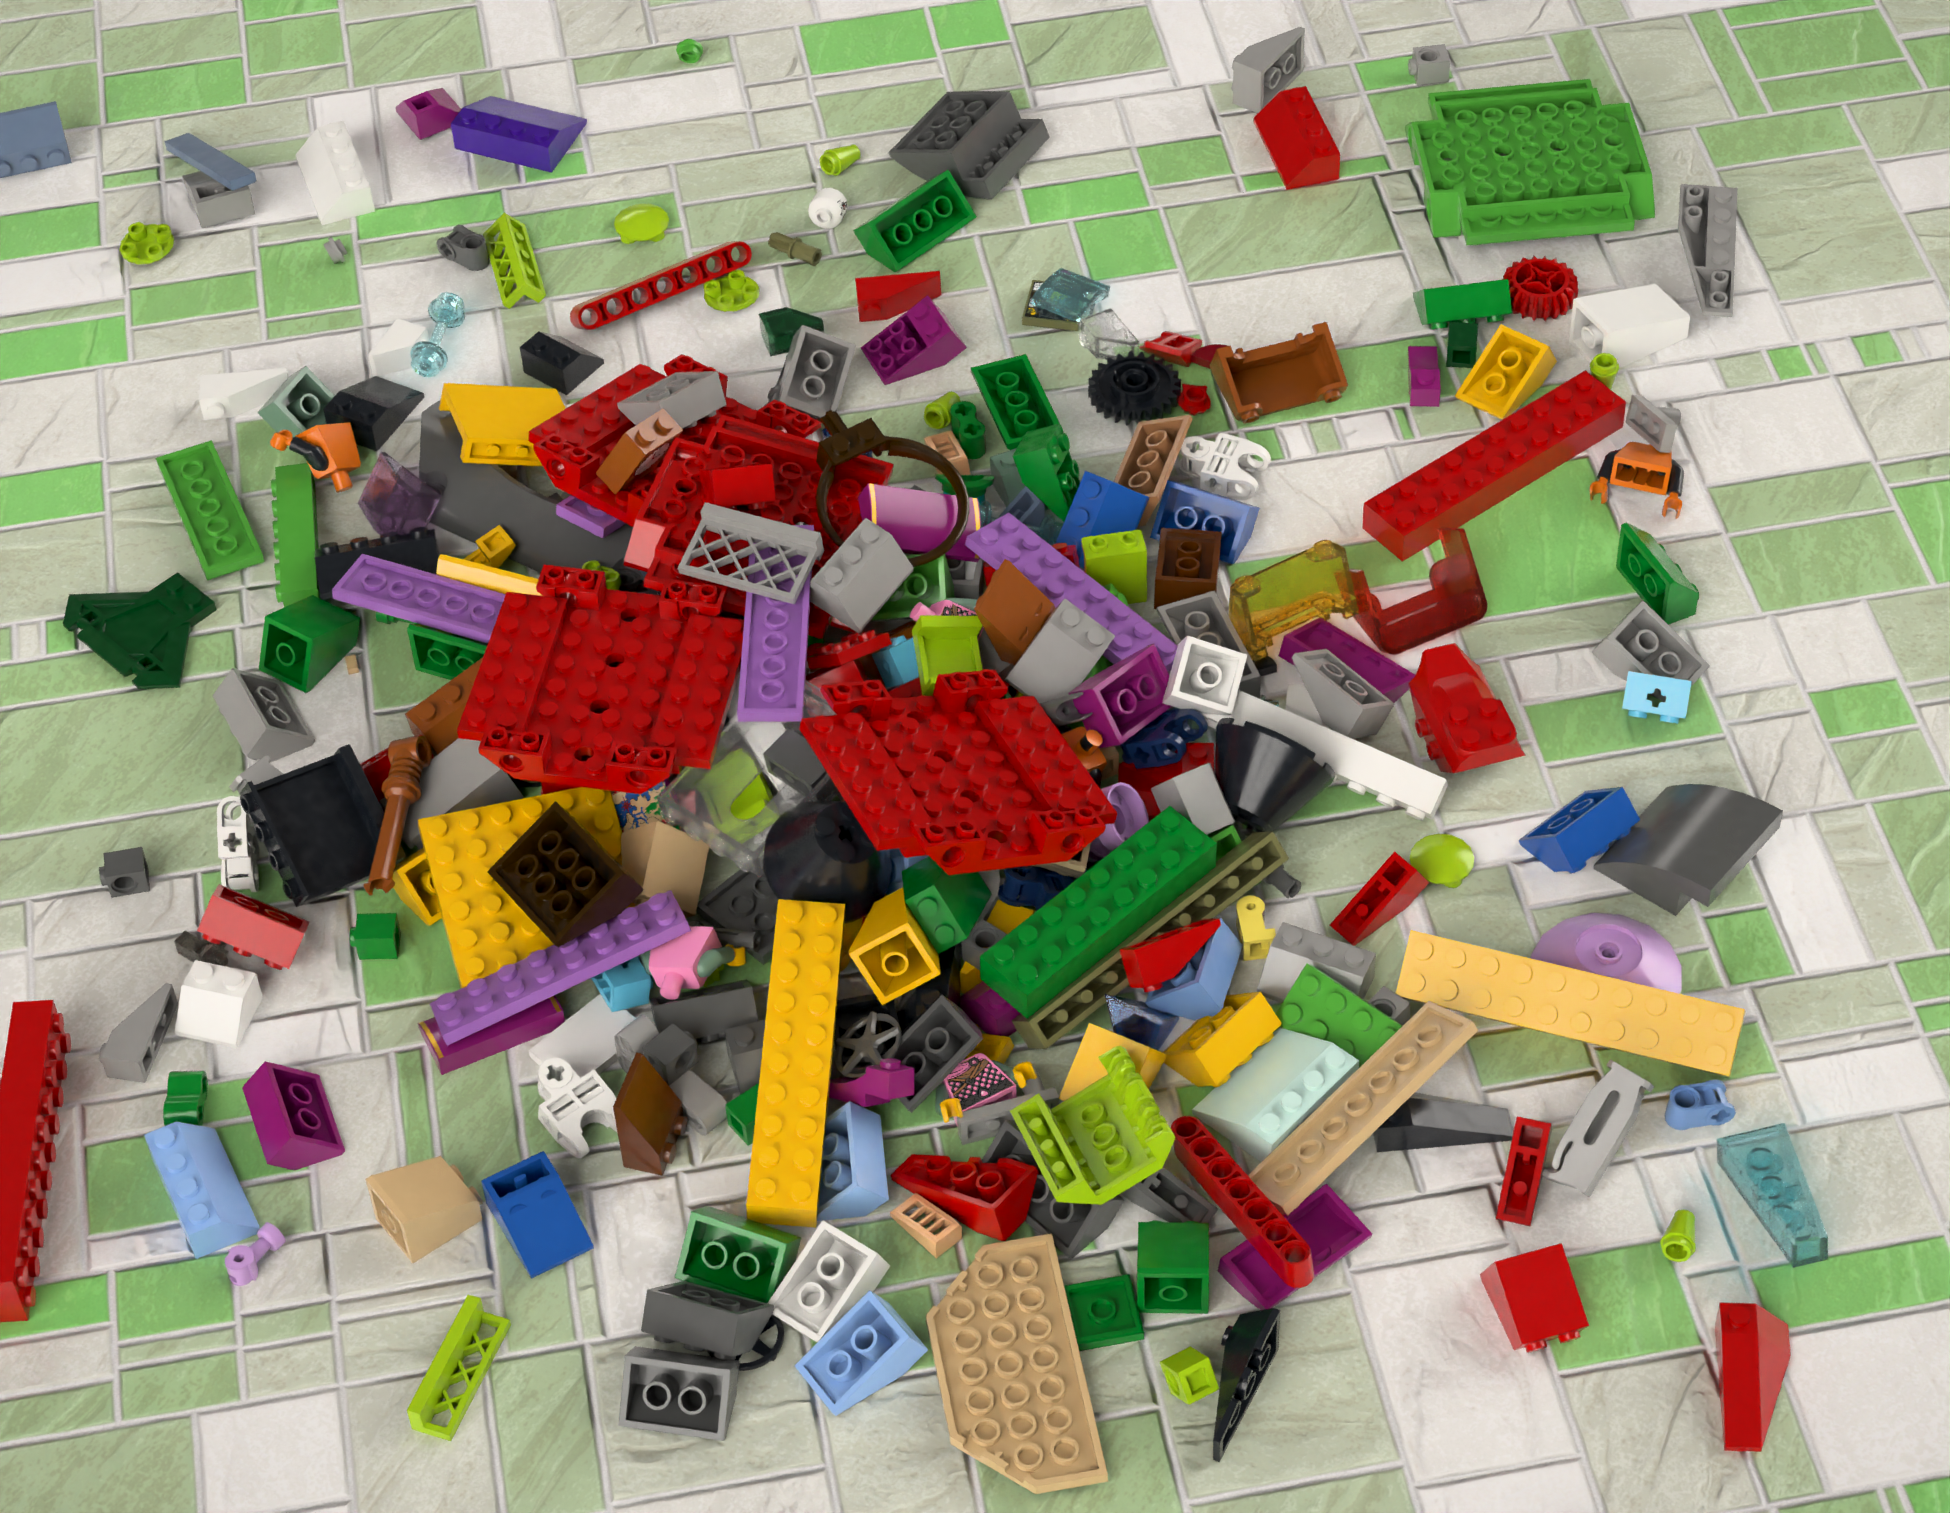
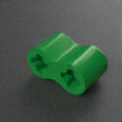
M968 401L956 402L950 409L951 431L960 441V446L967 458L971 460L979 459L986 453L985 426L977 420L976 406Z
M171 1071L169 1073L167 1096L163 1107L165 1126L174 1122L198 1126L203 1125L204 1103L208 1091L205 1071Z

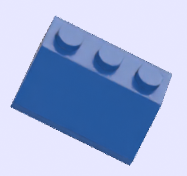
M1085 471L1056 543H1067V546L1076 545L1079 566L1084 569V553L1081 538L1136 530L1149 497Z
M1168 480L1150 538L1160 541L1161 528L1222 532L1220 560L1235 564L1251 538L1260 508L1180 482Z
M1623 787L1584 791L1518 841L1525 850L1552 871H1568L1572 874L1583 869L1587 865L1585 861L1589 858L1606 852L1609 849L1608 844L1613 840L1621 839L1629 834L1631 827L1639 822L1640 818Z

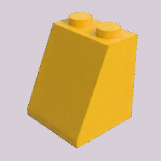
M903 887L874 902L849 949V955L881 1004L884 1005L941 974L938 953L906 904Z
M1089 1023L1059 1099L1065 1101L1108 1075L1107 1070L1098 1057L1114 1047L1122 1046L1127 1050L1135 1064V1073L1138 1072L1141 1075L1148 1089L1162 1067L1167 1054Z

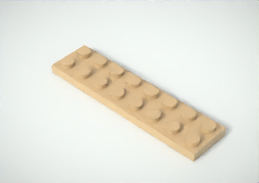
M1428 1001L1248 1175L1249 1178L1279 1212L1288 1216L1478 1032L1474 1022Z

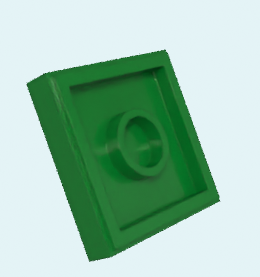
M1129 1274L1064 1286L1079 1351L1144 1340V1330Z

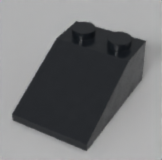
M374 376L340 390L323 409L326 424L350 422L356 444L378 451L423 400L424 393Z

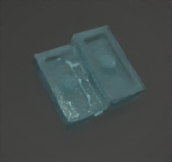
M1060 268L1039 287L1031 298L1030 304L1080 323L1093 315L1095 304L1109 296L1110 286Z

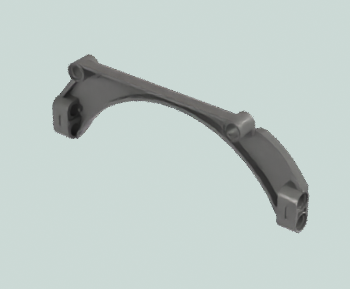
M440 401L422 412L419 481L426 483L421 485L418 490L417 516L419 519L434 524L475 544L477 539L498 525H501L516 545L507 558L541 573L544 564L582 569L584 563L596 560L600 563V566L612 568L620 574V591L637 592V587L644 581V576L640 570L623 565L633 530L632 526L624 524L605 538H601L570 523L568 520L556 515V504L559 503L558 501L526 487L512 478L497 464L463 463L460 458L463 439L451 412L439 410Z

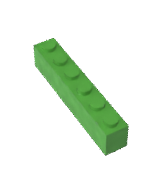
M308 463L275 467L276 479L271 480L272 495L277 497V500H272L273 516L277 518V521L272 522L275 539L278 538V542H273L275 558L279 560V563H274L276 580L280 581V584L275 585L277 602H283L284 607L311 595L320 598L315 564V549H319L316 487L314 475Z

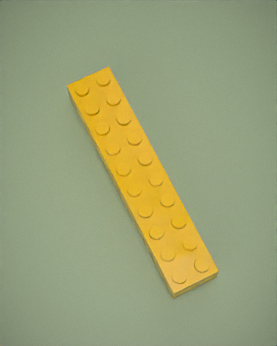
M778 899L746 1203L747 1219L761 1224L813 1228L817 1226L845 926V904Z
M1413 930L1410 931L1395 993L1403 999L1424 1004L1431 1001L1449 1010L1726 1077L1731 1075L1745 1016V1009Z

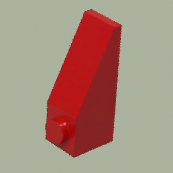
M940 271L855 278L859 322L888 320L908 311L927 295L932 300L942 296Z
M1394 851L1331 922L1330 926L1351 945L1355 946L1405 910L1429 882Z
M1201 919L1119 949L1130 988H1143L1144 992H1151L1164 987L1162 982L1174 978L1221 926L1220 919Z
M1517 1116L1496 1214L1497 1220L1531 1226L1552 1133L1551 1123Z

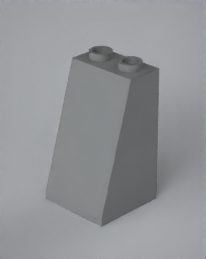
M458 738L435 756L428 767H423L419 783L422 790L421 796L418 801L409 806L402 835L403 841L410 849L414 846H417L419 850L423 848L418 828V819L524 798L508 774L479 753L480 741ZM384 797L380 802L386 808L387 800Z

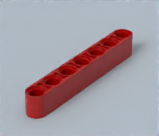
M741 241L723 243L576 305L570 312V321L578 329L592 330L747 265L752 257L751 248L748 244ZM734 247L739 250L737 261H734L731 256ZM710 257L715 262V267L711 272L706 265ZM684 268H688L690 271V279L687 282L682 278ZM660 278L666 284L662 293L657 289V282ZM636 288L641 294L640 300L637 303L632 299V292ZM610 299H613L616 304L615 311L612 314L607 310V302ZM585 309L591 315L590 321L587 324L583 323L581 318Z
M1183 1116L1173 1121L1171 1130L1175 1135L1173 1146L1177 1159L1285 1284L1293 1288H1302L1309 1285L1314 1279L1311 1248L1197 1118Z

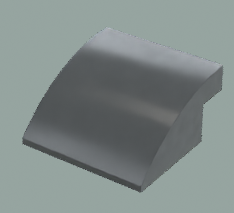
M1010 91L947 92L889 151V155L900 165L926 181L949 170L963 195L974 198L993 199L1050 136L1043 119H1021Z
M1704 784L1669 786L1639 816L1640 821L1631 827L1629 834L1618 839L1594 864L1593 869L1675 916L1692 898L1709 907L1780 828L1783 810L1753 796L1724 787Z

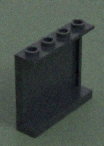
M350 744L338 748L333 756L256 785L252 781L247 782L240 792L241 806L247 814H250L255 824V834L260 842H264L269 852V862L275 871L278 870L283 880L284 893L289 899L293 900L296 907L369 879L384 811ZM401 845L396 865L406 858Z

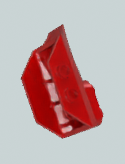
M1455 643L1424 650L1418 671L1409 682V688L1416 715L1415 727L1417 734L1420 738L1424 737L1430 760H1435L1439 770L1454 774L1526 756L1516 738L1517 732L1502 701L1496 699L1480 666L1473 662Z

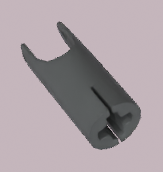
M1083 692L1040 703L1056 728L1083 721L1093 714L1092 712L1080 714L1074 705L1073 699L1083 695Z

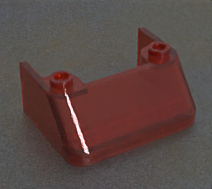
M1441 527L1437 529L1446 558L1434 563L1430 569L1429 580L1432 590L1382 610L1379 599L1370 593L1363 570L1349 568L1337 570L1352 617L1381 652L1392 655L1402 653L1482 619L1486 614L1487 600L1463 528Z

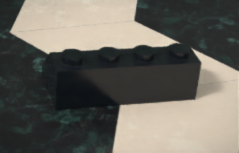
M417 527L411 529L408 534L398 535L397 532H388L380 535L378 539L368 540L367 537H359L350 540L349 544L338 545L337 542H329L320 545V549H315V564L321 600L333 598L332 589L361 554L436 574L440 554L435 529L428 530L427 527Z

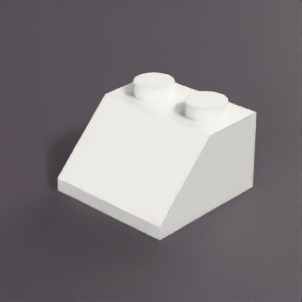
M1187 635L1178 644L1162 703L1180 709H1195L1204 714L1232 715L1247 654Z
M195 960L181 987L175 1034L237 1048L263 998L256 973Z

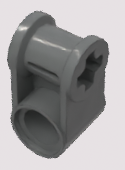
M456 225L452 233L447 237L439 238L436 242L439 252L446 259L452 260L471 271L483 270L490 263L484 236L467 229L463 225Z

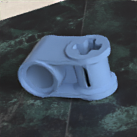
M1718 1079L1709 1080L1703 1083L1674 1087L1669 1095L1665 1111V1121L1674 1129L1687 1130L1695 1127L1725 1124L1734 1118L1736 1112L1734 1106L1728 1103L1724 1082Z

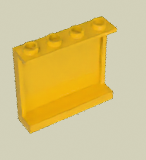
M444 383L439 405L440 411L451 412L463 439L460 454L463 463L542 466L533 450L534 444L528 441L529 431L566 409L557 389L455 383Z

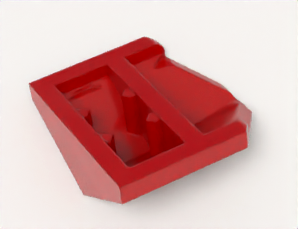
M1164 331L1161 333V337L1151 341H1144V344L1140 345L1139 349L1150 355L1155 354L1156 358H1164L1167 362L1189 367L1191 355L1201 347L1202 340Z

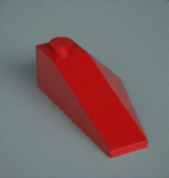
M911 1154L890 1176L895 1183L913 1194H919L946 1214L977 1233L1004 1242L1026 1220L1038 1170L1035 1166L1009 1158H999L997 1163H982L980 1157H970L968 1162L951 1161L949 1156Z
M1719 1302L1715 1322L1724 1451L1761 1452L1791 1356L1788 1324L1756 1303Z

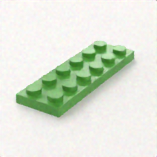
M212 440L156 458L160 473L207 580L265 562L263 553Z

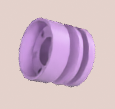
M1119 782L1101 789L1116 810L1117 816L1115 823L1105 824V831L1091 842L1088 862L1094 863L1102 860L1149 822L1143 800L1129 784Z

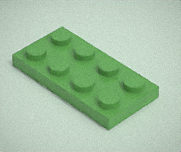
M1308 963L1276 1012L1277 1017L1282 1023L1280 1026L1284 1029L1334 1043L1358 1059L1359 1068L1403 1026Z

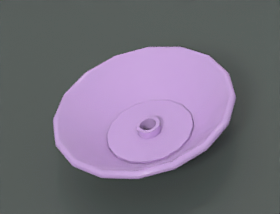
M1589 913L1565 919L1542 935L1531 954V959L1678 994L1682 990V966L1671 944L1649 925L1624 915Z

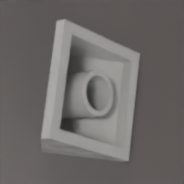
M1210 763L1150 788L1160 812L1171 806L1206 835L1235 823V819Z

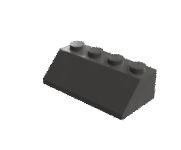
M1015 1120L1004 1121L981 1160L982 1163H997L999 1158H1009L1037 1167L1038 1175L1025 1222L1041 1235L1052 1233L1055 1247L1068 1258H1074L1107 1230L1125 1201L1121 1196L1117 1195L1102 1205L1057 1202Z

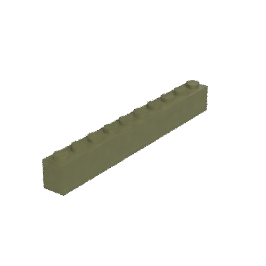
M1274 832L1252 833L1216 861L1214 869L1027 1019L1022 1014H1019L1014 1018L1012 1023L1027 1047L1047 1049L1129 985L1119 949L1201 919H1213L1286 862L1289 857Z

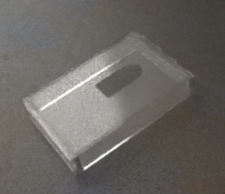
M805 680L803 718L837 715L831 709L820 689ZM736 713L723 727L711 769L685 767L657 796V800L661 810L660 815L668 824L672 826L677 824L695 841L702 840L717 855L721 857L725 855L732 859L742 871H751L758 877H761L764 874L765 839L775 821L788 809L798 804L815 800L831 801L839 791L827 773L806 797L786 784L754 818L741 820L734 817L730 811L733 801L766 767L763 753L788 728L799 735L801 734L799 729L801 721L738 722Z

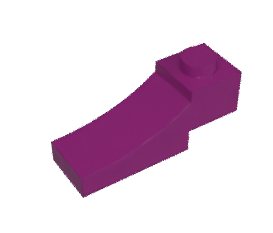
M1408 346L1410 406L1439 407L1441 387L1437 346Z
M881 1059L880 1064L866 1067V1074L858 1079L847 1077L830 1079L829 1098L844 1102L851 1101L863 1107L889 1103L891 1099L914 1095V1068L901 1065L899 1059Z

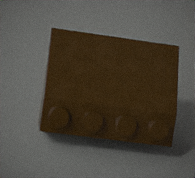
M556 801L487 871L557 947L621 914L644 890L583 825Z

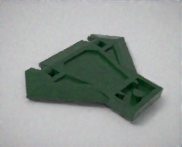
M177 572L149 592L69 594L63 626L68 631L80 628L81 631L77 634V638L121 675L127 677L135 674L136 677L132 680V684L138 689L180 688L190 629L217 609L212 599Z

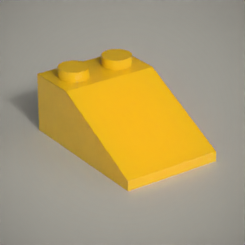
M1500 324L1455 397L1503 420L1510 416L1542 386L1557 360L1548 345Z

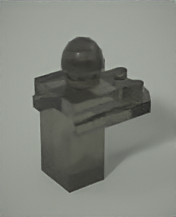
M184 931L174 941L178 954L193 963L195 960L221 966H227L228 957L226 955L229 951L224 949L227 946L225 942L214 944L205 939L200 940L187 931Z

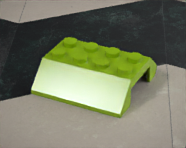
M1122 1046L1114 1047L1098 1057L1107 1070L1108 1075L1051 1110L1040 1093L1010 1110L1057 1202L1102 1205L1162 1169L1172 1148L1175 1135L1167 1124L1165 1117L1160 1116L1157 1103L1142 1080L1141 1075L1138 1072L1135 1073V1064L1127 1050Z

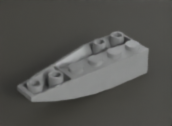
M1681 184L1678 230L1702 314L1732 317L1738 188Z

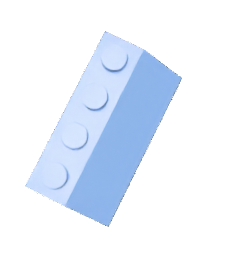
M174 1122L144 1134L151 1158L196 1259L257 1234V1231L260 1229L259 1224L215 1128Z

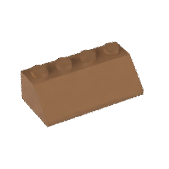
M1191 415L1142 421L1137 424L1114 482L1149 497L1138 527L1147 524L1160 501L1193 420Z

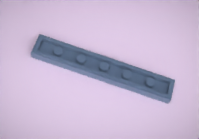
M190 133L164 141L167 151L232 191L257 181L255 172Z

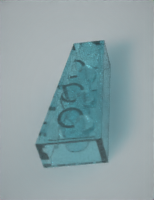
M1785 1123L1716 1139L1717 1163L1792 1267L1795 1268L1828 1260V1235Z

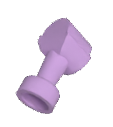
M266 1222L257 1231L259 1239L250 1247L238 1245L228 1250L229 1254L225 1257L224 1262L230 1281L234 1285L243 1286L252 1280L255 1281L258 1277L257 1262L269 1249L276 1251L286 1242L284 1235L273 1224Z

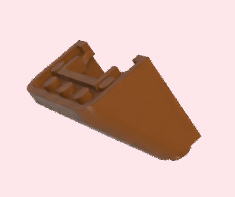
M1327 322L1313 325V333L1304 336L1302 333H1298L1293 340L1243 352L1242 348H1238L1233 353L1231 345L1216 350L1210 363V368L1236 420L1243 421L1245 424L1258 420L1260 416L1323 400L1326 403H1331L1342 397L1341 394L1348 387V383Z

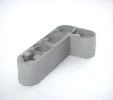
M644 1015L637 1017L614 1036L618 1061L626 1073H628L636 1052L644 1055L643 1046L659 1034L653 1022ZM688 1070L669 1086L682 1102L684 1116L688 1119L687 1124L701 1135H707L727 1119L725 1104L728 1102L691 1070Z

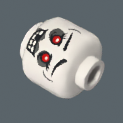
M821 189L809 204V217L820 228L832 229L837 227L847 212V200L836 189Z

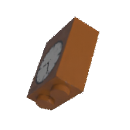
M662 408L626 431L596 474L616 495L617 492L633 485L636 480L642 479L653 472L668 452L674 438H678L683 429Z

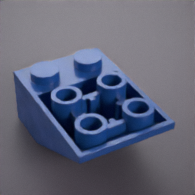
M544 1151L481 1180L488 1208L531 1279L594 1249V1245L557 1171Z

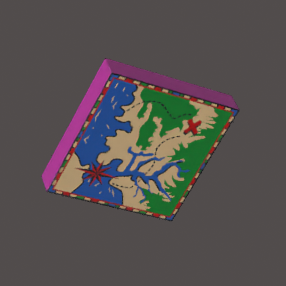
M668 778L642 794L617 791L611 793L622 833L654 821H659L683 832L688 831Z

